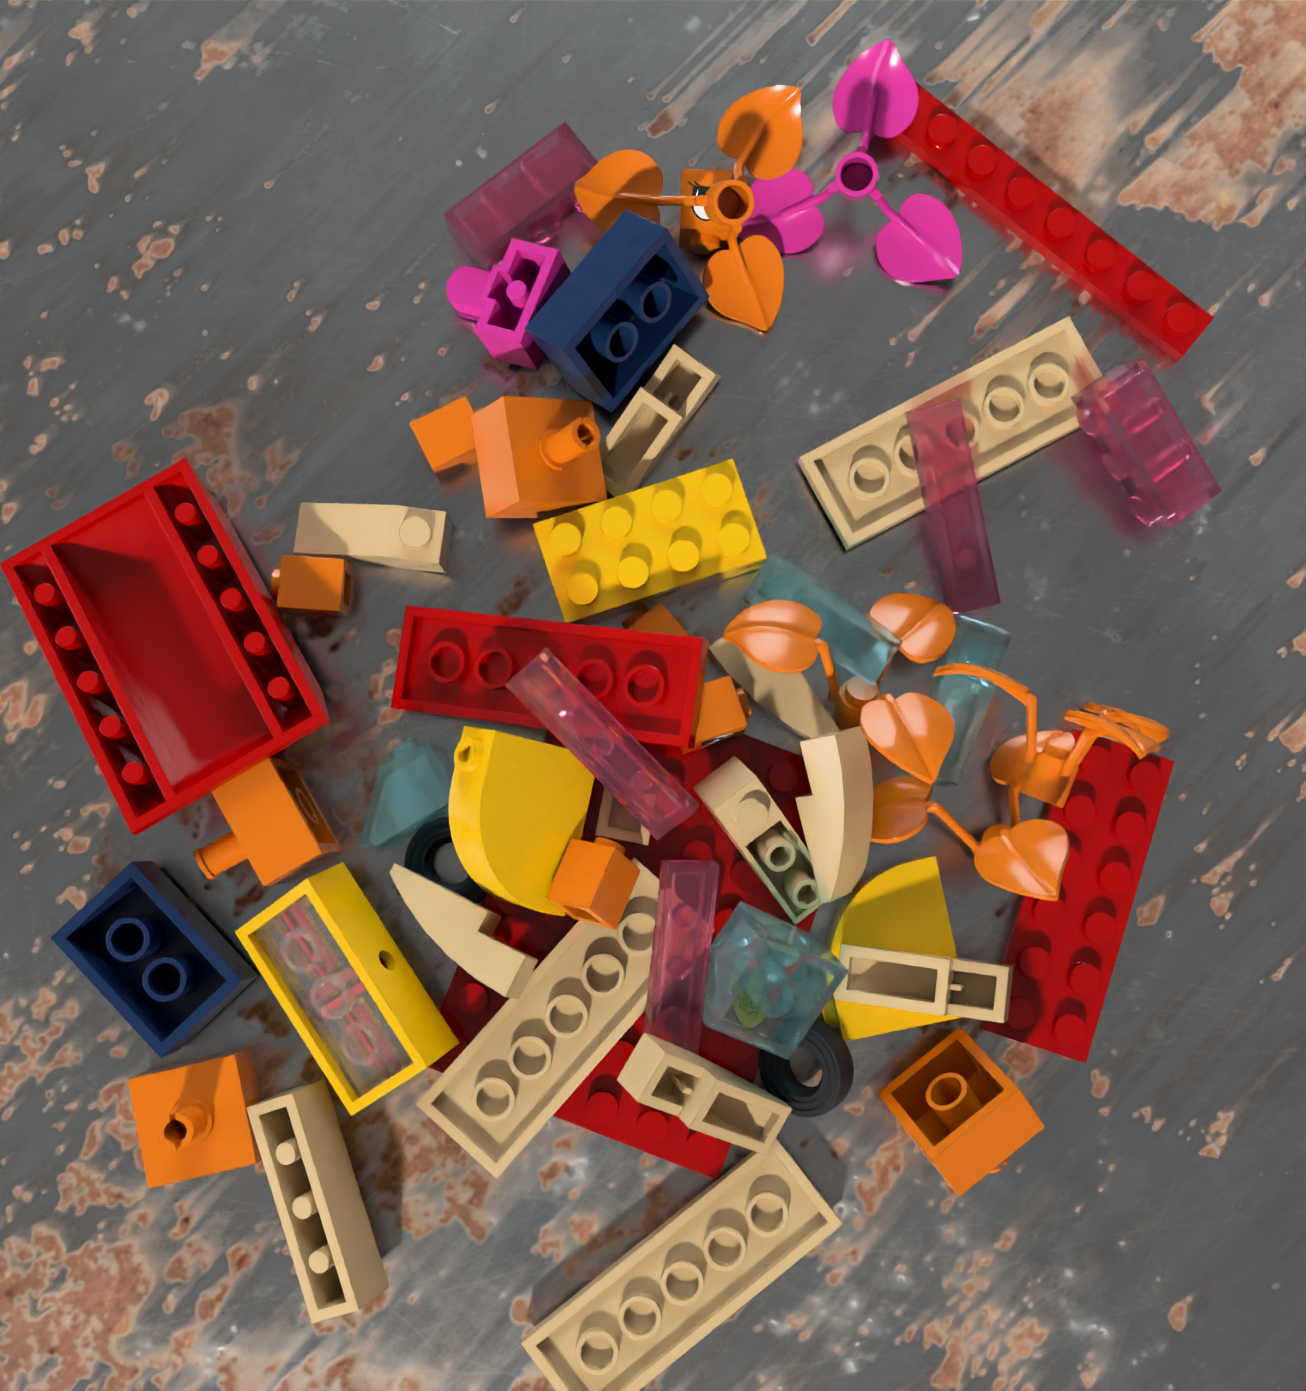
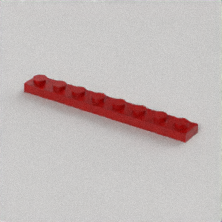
M915 82L919 96L916 116L910 126L893 138L1171 359L1177 362L1183 357L1214 317Z

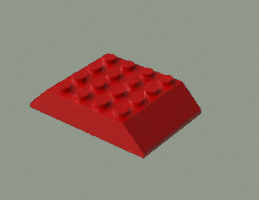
M187 458L180 460L0 563L131 834L138 835L330 722L323 692L231 522Z

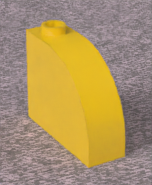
M469 726L463 727L461 740L457 744L454 753L455 767L451 781L448 807L449 825L457 855L463 867L477 885L493 897L504 902L547 914L565 916V912L549 901L546 896L571 838L578 840L582 838L599 759L598 756L495 730Z
M921 856L895 862L868 875L861 881L859 889L849 893L842 901L828 930L824 950V973L828 997L820 998L824 1022L835 1028L844 1041L962 1018L953 1015L940 1016L834 999L841 944L958 958L936 856Z

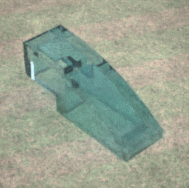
M777 550L769 554L743 595L745 599L754 605L769 600H790L809 607L822 620L821 632L817 638L828 643L832 660L871 686H874L903 643L902 639L852 601Z
M957 613L955 618L956 633L952 645L941 657L938 667L953 663H969L998 671L1012 636L1004 628ZM946 674L934 677L928 697L939 702L947 709L953 719L955 728L953 742L936 779L956 786L959 785L995 692L993 683L966 674Z

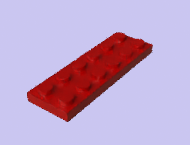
M406 605L391 708L694 749L709 640L702 637Z
M1078 729L1069 730L1077 742L1083 731ZM1097 737L1078 766L1079 769L1064 808L1047 803L1043 820L1053 821L1062 826L1070 842V852L1061 878L1059 897L1057 901H1050L1024 895L1019 896L999 962L1000 964L1013 965L1008 1020L1005 1023L982 1020L981 1029L1086 1063L1175 761L1152 753H1148L1145 757L1139 759L1136 753L1127 745Z

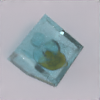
M413 737L397 745L387 753L391 761L380 766L378 769L359 845L364 853L384 852L416 833L426 823L449 813V793L454 767L441 745L428 739L418 742L417 738Z
M740 901L710 946L702 1021L711 1029L789 1060L849 971L819 937Z

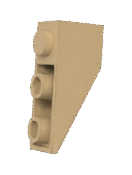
M735 755L692 787L795 925L823 904L820 900L808 849L757 776Z

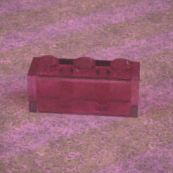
M564 122L445 212L444 218L449 233L477 268L491 271L493 264L501 266L512 238L530 243L537 241L544 243L557 234L562 227V222L577 210L580 213L584 212L576 198L574 186L598 161L568 124Z
M1144 358L1118 363L1070 397L1078 410L1076 418L1079 425L1089 436L1094 437L1104 453L1102 461L1106 470L1113 478L1121 481L1130 496L1128 499L1129 508L1142 523H1145L1147 526L1172 527L1221 492L1216 480Z

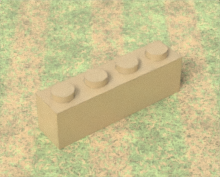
M324 1078L278 1093L246 1108L312 1324L359 1311L390 1287Z

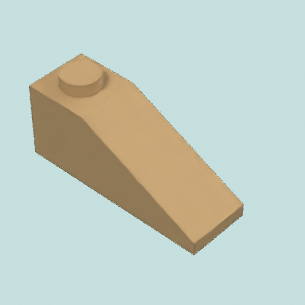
M301 502L293 553L296 555L345 559L349 562L447 574L454 524L447 512L399 505Z

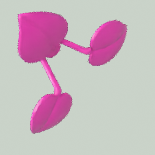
M883 40L863 52L847 68L836 86L832 106L837 126L848 133L862 132L857 152L849 153L839 161L835 171L836 181L828 184L827 188L820 194L813 196V185L810 178L796 168H791L783 176L774 179H756L750 186L755 200L754 209L750 217L741 223L742 231L738 233L739 238L744 240L751 235H762L775 245L780 254L797 253L813 245L824 231V218L817 205L824 203L838 192L844 198L851 201H862L870 197L885 216L891 220V222L881 228L876 239L878 261L889 275L898 280L912 283L954 279L959 275L963 257L962 241L956 221L946 205L931 195L917 193L909 196L897 213L883 197L881 191L876 188L878 183V167L874 159L867 154L871 136L874 134L879 138L889 139L901 134L911 125L915 118L919 101L918 88L914 77L901 59L891 40Z

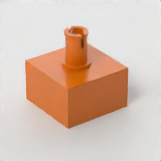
M502 396L471 415L486 518H553L607 500L599 449L601 434L595 423L591 400Z
M269 757L211 791L232 831L206 846L194 850V856L198 866L210 880H213L220 873L248 858L262 885L271 886L290 883L339 855L343 850L295 764L291 761Z
M961 1027L957 1028L877 1093L902 1128L958 1197L963 1195L988 1173L999 1172L1001 1170L998 1167L999 1164L1002 1163L1006 1166L1010 1155L1045 1128L1021 1090Z
M251 1046L148 1069L127 1079L148 1189L257 1164L262 1160L246 1109L262 1101Z

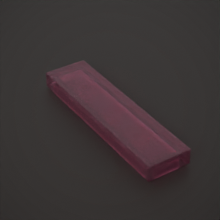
M955 399L905 411L944 604L954 615L999 604L1001 601L960 399Z
M547 647L540 651L505 684L656 840L694 814L699 804Z
M662 860L643 1033L646 1032L698 1055L720 865L714 860Z

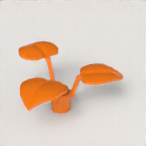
M786 85L765 87L744 95L729 106L718 126L717 143L724 154L738 159L733 167L734 179L715 183L707 190L705 196L659 195L663 187V175L657 163L649 155L641 151L627 149L607 155L575 183L574 192L582 210L595 225L607 232L625 210L659 224L660 214L658 205L704 207L707 217L712 222L718 225H728L729 227L727 238L729 250H720L712 254L704 268L702 284L710 296L707 299L708 302L725 317L762 331L769 330L781 306L784 290V266L778 249L765 236L751 235L739 244L737 242L738 233L742 231L741 223L750 217L755 204L753 192L746 184L747 178L743 175V169L746 167L747 171L757 179L769 180L783 176L794 166L800 155L803 140L801 90L796 86Z
M894 593L879 599L870 611L869 627L874 636L890 644L886 648L872 678L854 676L844 682L841 687L838 684L828 643L817 638L821 632L822 620L809 607L790 600H769L745 609L729 623L724 631L723 639L736 645L748 658L758 665L774 672L794 674L806 670L816 661L819 652L829 685L828 699L836 702L833 721L839 730L860 726L870 744L894 764L929 784L935 782L954 738L955 728L951 715L939 702L926 695L913 692L905 693L895 700L889 693L881 696L879 686L893 656L898 650L917 663L934 661L948 651L956 633V620L952 611L945 604L938 603L936 599L911 593Z
M947 664L937 667L933 676L966 674L981 678L1000 686L1026 706V751L1022 761L1032 765L1021 793L1060 808H1064L1077 775L1078 766L1097 737L1106 735L1125 743L1136 753L1139 759H1142L1150 752H1160L1162 746L1158 743L1166 740L1170 733L1168 727L1150 718L1128 713L1111 706L1085 702L1082 709L1095 714L1068 710L1064 716L1065 720L1085 727L1071 752L1046 743L1043 753L1037 752V697L1029 690L1030 688L994 669L976 664Z
M1037 731V752L1043 753L1046 743L1071 752L1076 741L1074 736L1068 731ZM1026 734L1014 737L1002 744L991 758L990 773L993 779L999 784L1010 785L1008 800L1011 825L995 824L987 828L982 835V841L978 842L939 802L929 801L933 793L931 784L915 776L890 778L873 787L871 842L890 844L907 840L925 826L928 820V812L934 813L971 848L974 855L975 868L983 879L1016 894L1057 901L1062 874L1070 852L1068 835L1059 824L1043 819H1031L1023 822L1020 820L1019 794L1032 765L1022 761L1026 751Z

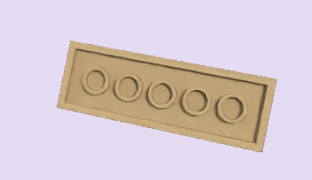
M1068 316L800 456L798 464L847 551L1114 410L1119 403Z
M635 857L631 862L641 871L617 929L614 930L579 920L532 972L520 998L508 999L416 1103V1106L496 1179L715 931L710 924Z
M776 1137L766 1155L755 1151L749 1153L718 1178V1180L713 1182L522 1337L521 1345L556 1391H639L842 1226L843 1223Z

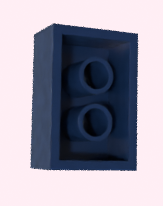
M625 210L524 329L575 392L613 412L710 296L668 229Z
M153 861L131 862L51 937L55 944L160 1058L180 1050L258 976Z

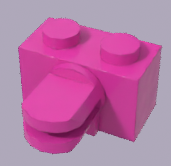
M512 238L501 266L493 264L491 271L463 265L454 271L447 282V299L461 317L477 321L474 332L494 359L539 371L545 354L524 328L568 278L571 271L559 249Z

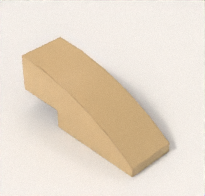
M675 344L672 346L647 385L639 388L599 447L606 491L615 497L635 491L721 378L719 373L682 346Z
M723 637L708 646L707 656L724 677L731 675L735 689L742 687L749 703L777 725L803 740L840 731L801 672L784 674L766 669L752 661L736 645L724 640Z
M860 726L830 732L800 742L812 792L795 799L821 903L832 902L858 890L868 859L873 824L874 793L868 742Z
M394 863L389 873L401 897L424 931L446 955L475 979L504 997L519 999L538 959L492 936L502 916L408 868Z
M841 944L834 999L940 1016L953 1015L1005 1023L1009 1015L1013 965Z
M646 1032L641 1036L617 1078V1081L637 1102L678 1116L690 1129L766 1155L792 1111V1108L787 1103L758 1086L694 1053Z

